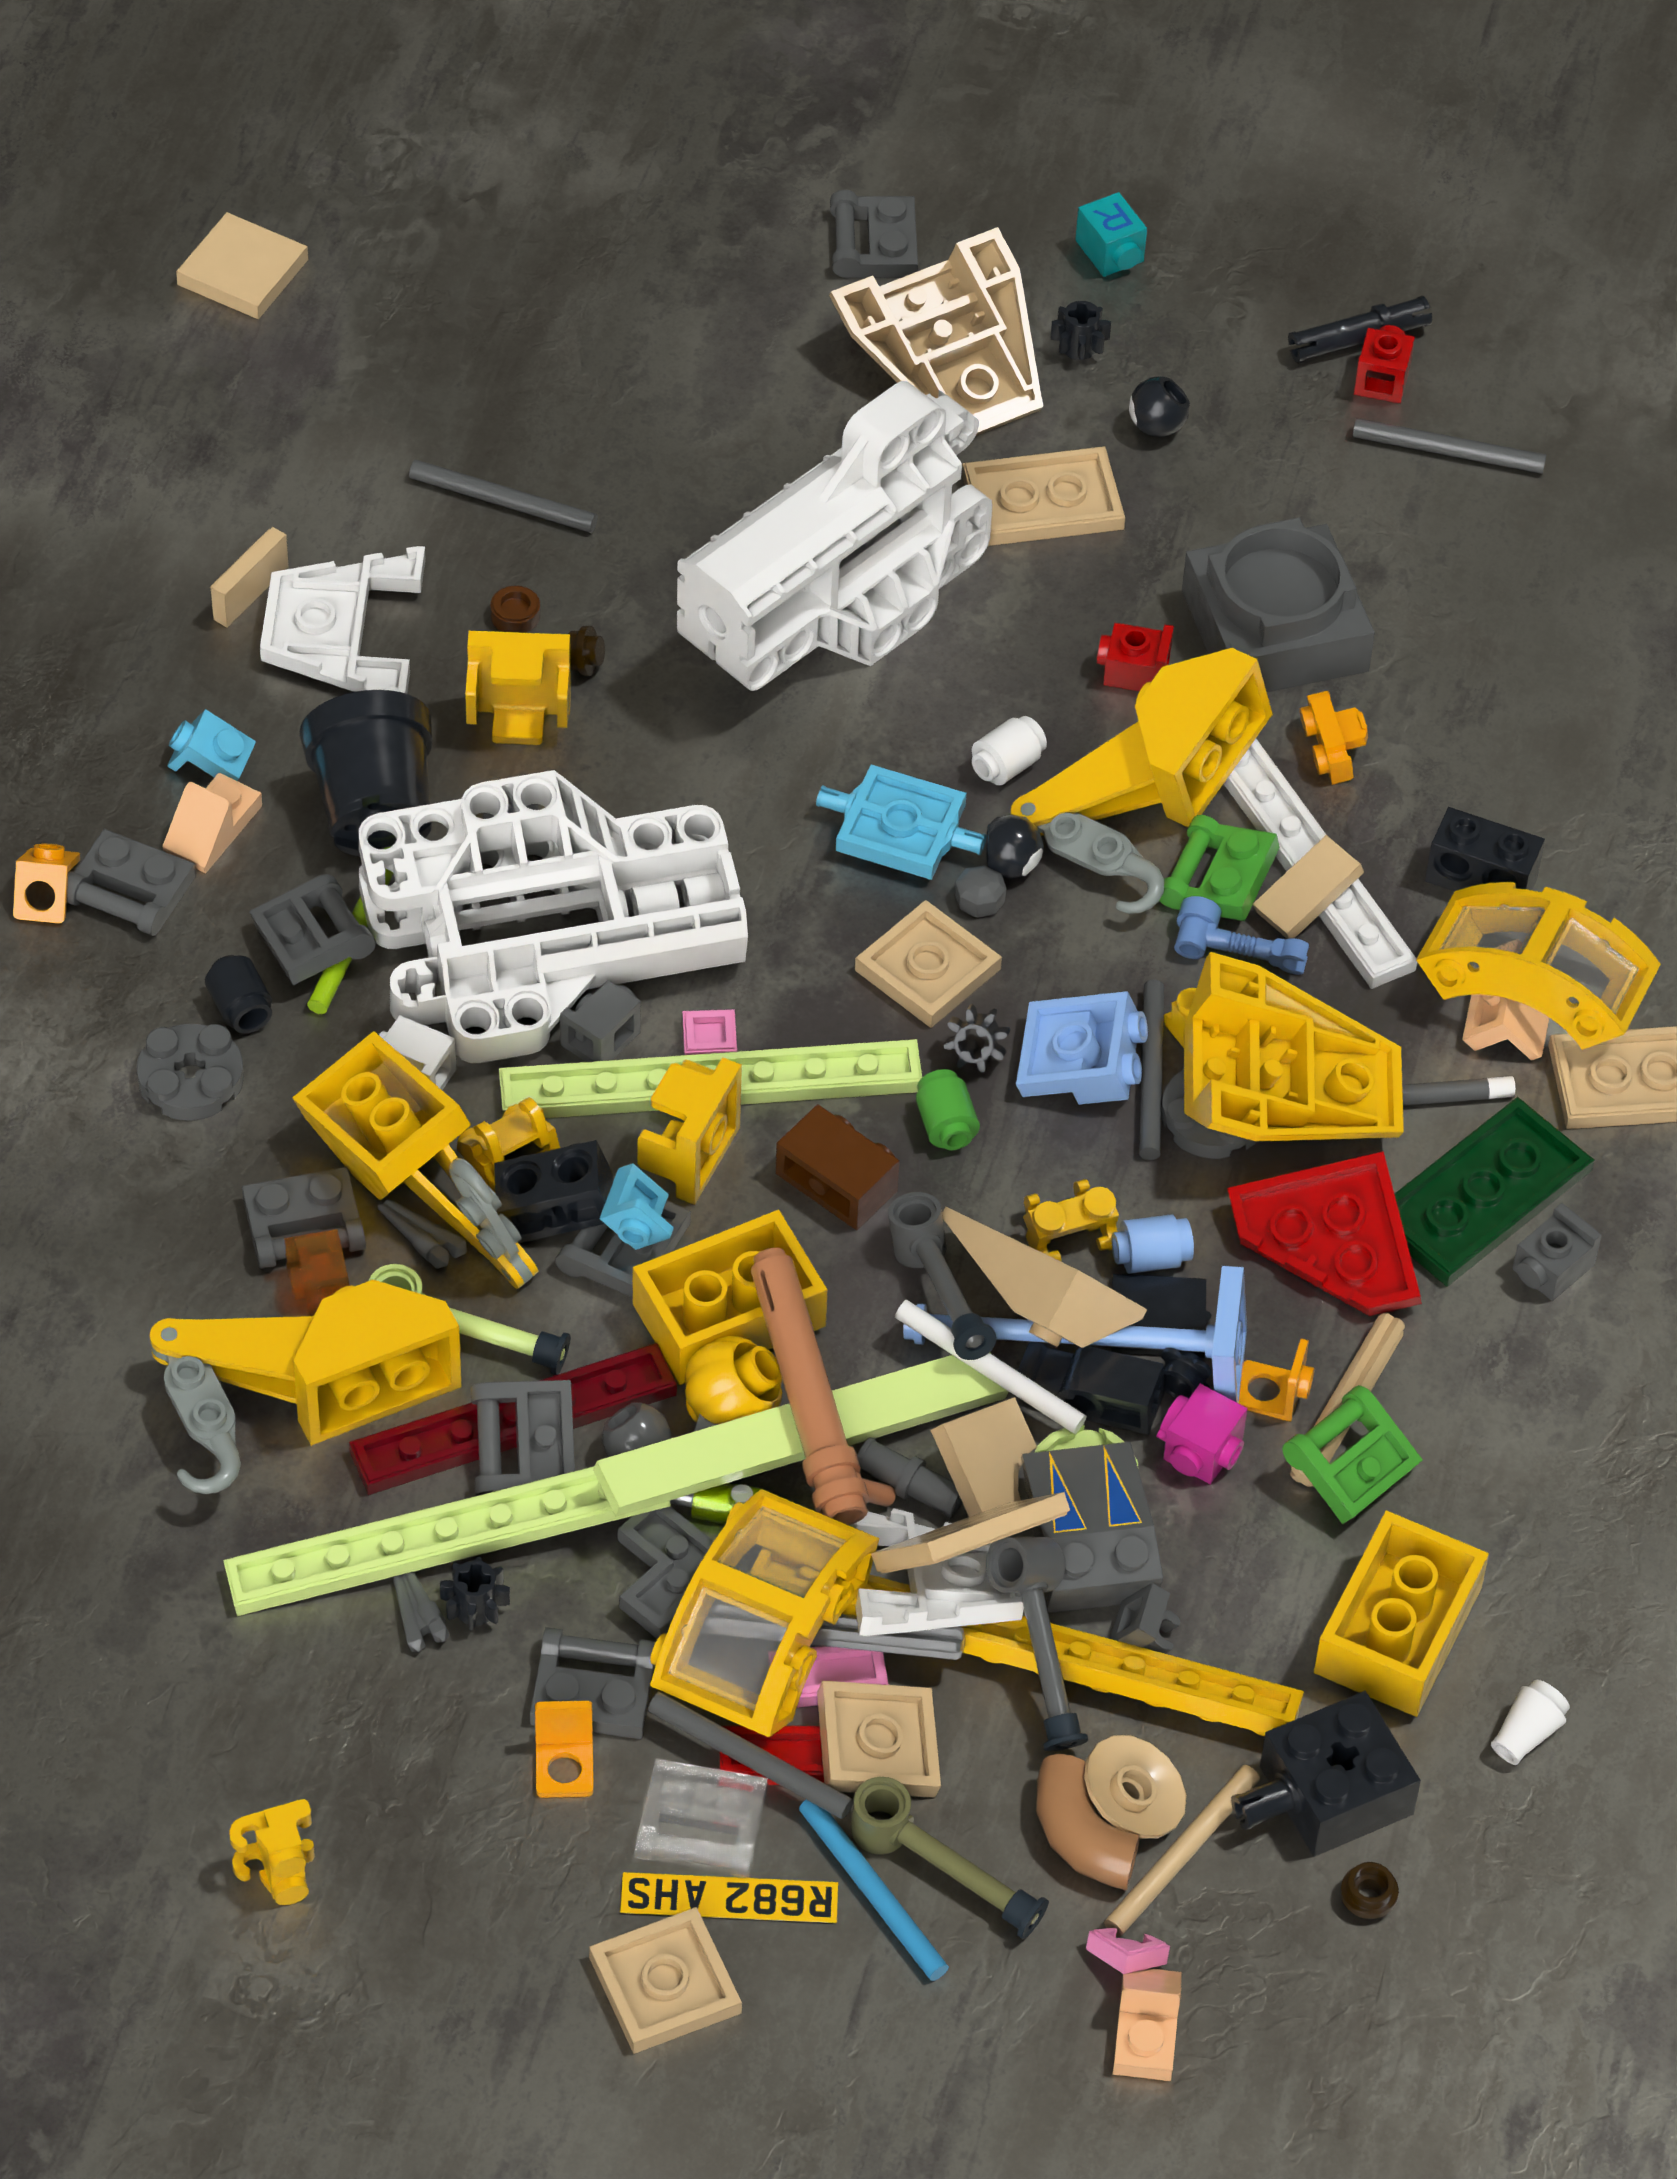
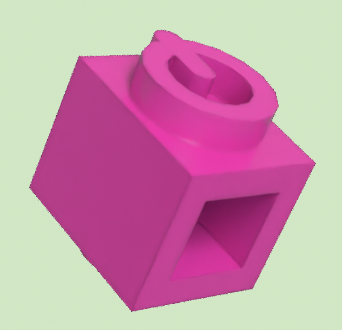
M1201 1383L1190 1398L1179 1395L1168 1409L1156 1436L1165 1442L1163 1460L1171 1463L1178 1472L1190 1477L1195 1476L1211 1485L1223 1467L1230 1470L1235 1465L1244 1446L1242 1439L1244 1437L1248 1408Z

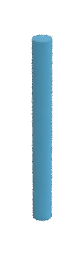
M805 1800L799 1807L801 1814L930 1981H935L947 1972L949 1966L834 1817L828 1811Z

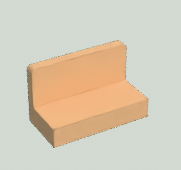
M1517 944L1504 950L1521 954L1524 948ZM1481 994L1471 995L1462 1040L1474 1051L1508 1039L1530 1060L1541 1058L1543 1054L1549 1017L1528 1005L1508 998Z

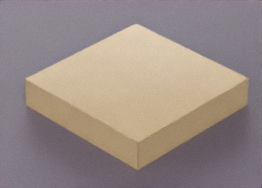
M226 212L176 271L177 285L259 319L308 261V246Z
M925 900L855 958V971L932 1028L1001 970L1002 956Z
M822 1680L817 1691L824 1783L839 1792L856 1793L858 1787L868 1779L889 1777L903 1784L910 1796L935 1798L941 1788L932 1688Z
M697 1907L589 1947L591 1963L633 2054L742 2014L741 1999Z

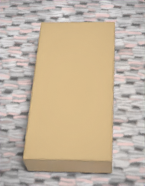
M274 527L268 529L211 585L213 619L228 628L270 586L271 573L286 570L289 567L287 536L285 533Z
M1325 835L1253 903L1255 911L1287 939L1295 938L1353 884L1364 871L1357 860Z

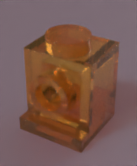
M338 1229L284 1238L286 1269L288 1278L290 1277L294 1300L304 1299L308 1316L315 1315L323 1298L333 1295L337 1290L345 1286H349V1278Z

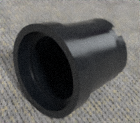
M391 690L357 691L330 699L317 706L305 717L299 731L303 751L308 766L316 773L331 836L334 837V844L339 850L351 855L360 856L359 828L367 817L377 813L430 804L427 756L432 749V722L430 711L421 700L409 694ZM427 822L420 827L419 833L422 837L426 838L430 834L432 823ZM378 830L373 832L367 841L372 847L382 849V847L393 846L397 839L391 832Z

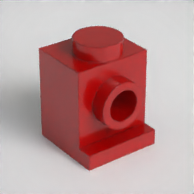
M1385 325L1379 330L1368 328L1362 353L1358 361L1354 395L1401 404L1411 365L1415 337L1405 335L1401 328L1394 325ZM1369 372L1394 375L1395 381L1368 377Z
M1114 622L1112 635L1102 634L1098 648L1097 664L1105 665L1103 685L1140 691L1144 684L1152 682L1163 666L1169 665L1174 626L1164 624L1162 631Z

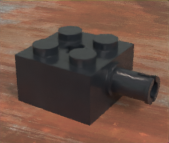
M1363 1691L1265 1732L1260 1768L1269 1782L1244 1793L1233 1795L1231 1797V1805L1236 1819L1245 1816V1819L1240 1821V1825L1244 1830H1249L1259 1823L1287 1812L1315 1857L1414 1815L1421 1780L1366 1691Z

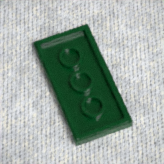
M1517 1096L1394 1193L1410 1256L1448 1287L1593 1170L1595 1160Z

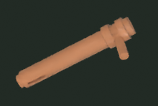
M781 1248L766 1249L756 1254L753 1258L754 1265L751 1267V1274L806 1458L803 1461L802 1468L807 1484L815 1489L812 1493L815 1512L846 1525H852L867 1515V1503L883 1507L892 1505L896 1497L895 1490L890 1485L861 1478V1467L855 1449L848 1446L793 1259L786 1255L785 1251Z

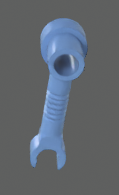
M1191 896L1182 901L1177 917V924L1180 929L1174 946L1175 951L1179 955L1189 959H1199L1204 956L1206 947L1269 961L1272 966L1279 967L1290 974L1299 975L1304 973L1308 958L1306 955L1309 948L1307 942L1295 938H1277L1272 941L1255 938L1254 936L1251 937L1250 935L1246 936L1245 934L1241 935L1240 933L1236 934V932L1231 933V931L1217 928L1222 911L1212 900Z

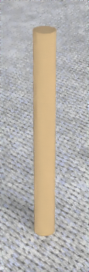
M1242 1765L1104 1921L1106 1928L1117 1929V1937H1121L1231 1814L1233 1811L1231 1797L1253 1789L1260 1781L1258 1773L1252 1767Z

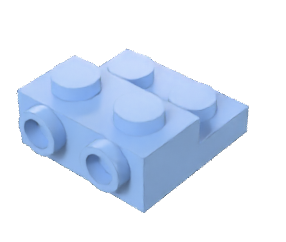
M1128 991L1029 1002L1016 1086L1022 1097L1072 1092L1079 1105L1128 1100L1130 1086L1139 1084L1142 1078L1140 1058L1135 1052L1137 1043H1144L1147 1040L1148 1026L1145 1014L1142 1011H1137Z

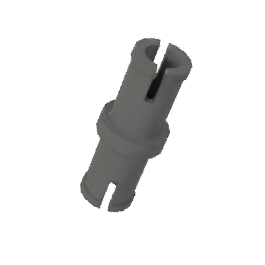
M871 1437L861 1447L857 1455L861 1467L860 1471L895 1488L896 1496L904 1500L912 1497L945 1514L950 1519L956 1515L962 1505V1500L954 1482L926 1468L925 1460L917 1456L909 1459L876 1442Z

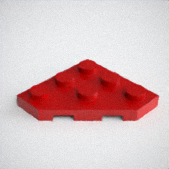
M1384 1151L1227 1188L1240 1244L1368 1316L1422 1304Z

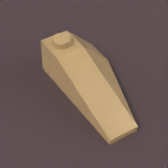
M945 1207L942 1212L943 1220L1015 1313L1033 1322L1029 1333L1056 1347H1058L1063 1338L1084 1348L1143 1319L1147 1311L1146 1308L1085 1273L948 1207Z

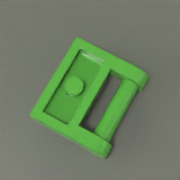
M1197 815L1192 819L1187 829L1189 839L1171 876L1164 879V893L1159 901L1168 908L1180 910L1181 903L1185 898L1191 896L1204 897L1212 900L1221 908L1222 918L1245 921L1280 848L1277 834L1222 825L1209 816ZM1206 848L1218 849L1200 888L1190 887L1189 884Z
M1359 1385L1343 1396L1342 1404L1306 1434H1295L1282 1448L1287 1462L1295 1469L1303 1471L1342 1524L1355 1517L1423 1460L1376 1397L1367 1388ZM1355 1421L1362 1422L1369 1432L1329 1463L1320 1450Z

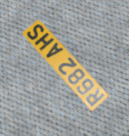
M623 1872L620 1913L673 1916L697 1907L701 1917L837 1923L838 1882Z

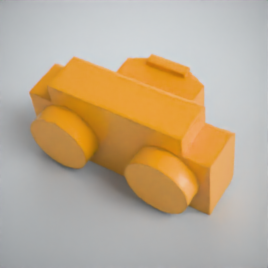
M1329 691L1307 695L1308 706L1299 708L1306 737L1316 735L1318 745L1312 746L1318 774L1328 773L1332 785L1352 780L1354 778L1351 756H1348L1346 750L1365 746L1367 743L1368 729L1363 713L1355 707L1335 712Z

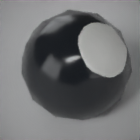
M1155 376L1141 382L1131 394L1129 412L1132 421L1141 432L1154 437H1164L1182 428L1189 416L1190 401L1185 392L1172 379Z
M1009 814L996 817L987 826V867L1001 873L1003 878L1015 879L1026 876L1037 866L1042 858L1044 845L1038 828L1030 820L1023 816Z

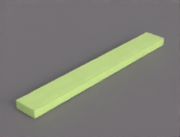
M917 1039L507 1067L499 1068L502 1116L510 1106L530 1097L543 1109L545 1118L658 1111L651 1107V1097L669 1066L672 1063L681 1065L684 1060H690L713 1070L716 1069L722 1057L742 1064L741 1105L918 1092L917 1084L922 1078Z
M953 1355L832 1390L848 1446L864 1442L870 1437L874 1439L1003 1400L1009 1392ZM785 1404L598 1460L593 1471L615 1517L802 1461L806 1458L790 1404Z
M593 1466L223 1561L236 1614L241 1616L670 1507L671 1503L666 1501L615 1517L593 1471L595 1467Z

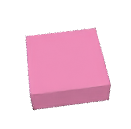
M735 1009L682 1011L684 1055L737 1052Z

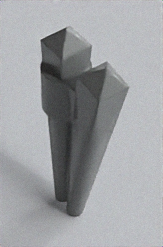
M387 1199L385 1204L381 1203L378 1206V1210L413 1244V1248L436 1269L448 1265L449 1254L456 1258L467 1253L466 1240L395 1201Z
M410 1572L394 1576L393 1580L407 1644L411 1652H419L426 1647L423 1636L428 1633H432L435 1642H444L450 1636L445 1626L446 1620L434 1601H430L416 1574Z

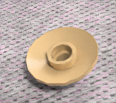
M1113 1735L1095 1745L1086 1759L1084 1780L1089 1797L1102 1817L1120 1830L1140 1834V1838H1160L1173 1831L1185 1814L1187 1795L1181 1775L1170 1759L1153 1744L1131 1735Z

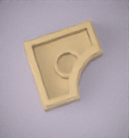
M1015 1397L946 1422L931 1430L969 1517L1006 1503L1021 1500L1018 1492V1475L1022 1465L1021 1456L1033 1451L1037 1445Z

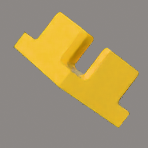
M468 632V667L465 692L466 724L477 725L478 712H491L494 714L493 742L497 744L522 745L542 744L544 718L546 715H557V728H568V715H570L571 705L570 634Z
M723 1057L715 1070L690 1060H684L681 1065L672 1063L651 1097L652 1108L682 1119L685 1122L671 1120L662 1135L643 1129L638 1137L637 1164L641 1169L675 1182L676 1198L694 1205L697 1203L740 1129L742 1064Z

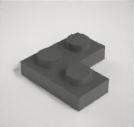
M671 1506L634 1515L618 1528V1541L651 1567L619 1596V1608L657 1639L661 1634L668 1632L679 1603L693 1575L714 1542Z

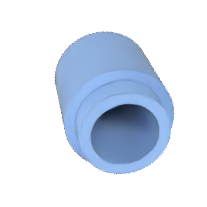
M1171 1214L1121 1221L1119 1232L1112 1233V1251L1116 1264H1124L1127 1273L1131 1274L1178 1268L1181 1266V1262L1191 1261L1194 1255V1243L1188 1219H1176Z

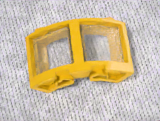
M1514 882L1486 883L1455 891L1416 959L1443 1000L1463 995L1481 994L1518 1001L1554 1020L1568 1032L1582 1050L1626 1033L1661 965L1636 934L1616 918H1613L1610 923L1600 915L1585 908L1587 901L1549 887H1544L1542 892L1516 889V883Z
M763 1489L751 1496L745 1503L737 1502L727 1517L726 1525L708 1549L679 1603L668 1632L661 1634L653 1647L650 1661L651 1664L655 1665L650 1686L764 1736H772L793 1721L802 1690L817 1658V1651L811 1648L810 1645L823 1622L826 1621L835 1625L845 1609L857 1597L858 1589H866L873 1565L871 1553L876 1552L880 1538Z

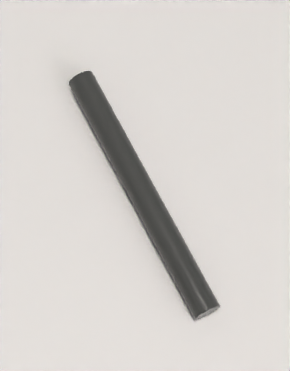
M1356 418L1353 430V437L1542 474L1547 456L1546 454Z
M416 459L410 467L409 477L414 480L590 533L594 531L597 524L598 515L589 511Z
M1149 980L1144 983L1143 1013L1147 1020L1148 1036L1146 1042L1142 1043L1139 1155L1146 1160H1155L1160 1157L1164 984L1159 980Z
M658 1692L651 1700L648 1707V1712L838 1818L844 1819L853 1805L852 1798L661 1692Z

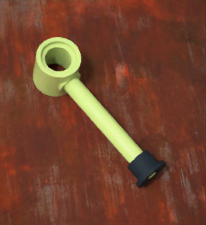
M389 1264L382 1266L369 1278V1281L376 1280L423 1294L422 1281L419 1275L405 1265ZM450 1308L459 1325L460 1334L532 1356L533 1363L551 1368V1374L558 1375L569 1350L570 1334L564 1332L560 1337L542 1331L538 1336Z

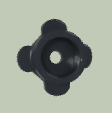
M1165 1348L1163 1350L1161 1358L1165 1361L1164 1385L1165 1391L1175 1398L1179 1395L1190 1398L1200 1383L1210 1388L1206 1380L1211 1375L1212 1370L1199 1356L1189 1351L1179 1352L1174 1348Z

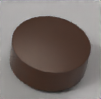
M508 586L500 589L491 599L492 623L502 632L527 633L533 630L540 621L539 597L534 591L523 586Z

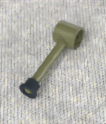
M874 1777L866 1780L858 1787L854 1795L851 1834L855 1843L861 1849L872 1854L883 1855L894 1852L903 1844L1003 1911L1002 1918L1018 1929L1017 1935L1020 1938L1025 1939L1033 1932L1044 1916L1049 1900L1044 1897L1037 1900L1022 1889L1014 1892L913 1824L914 1817L910 1815L911 1797L908 1790L899 1781L889 1777ZM882 1811L890 1814L892 1818L878 1820L869 1814Z

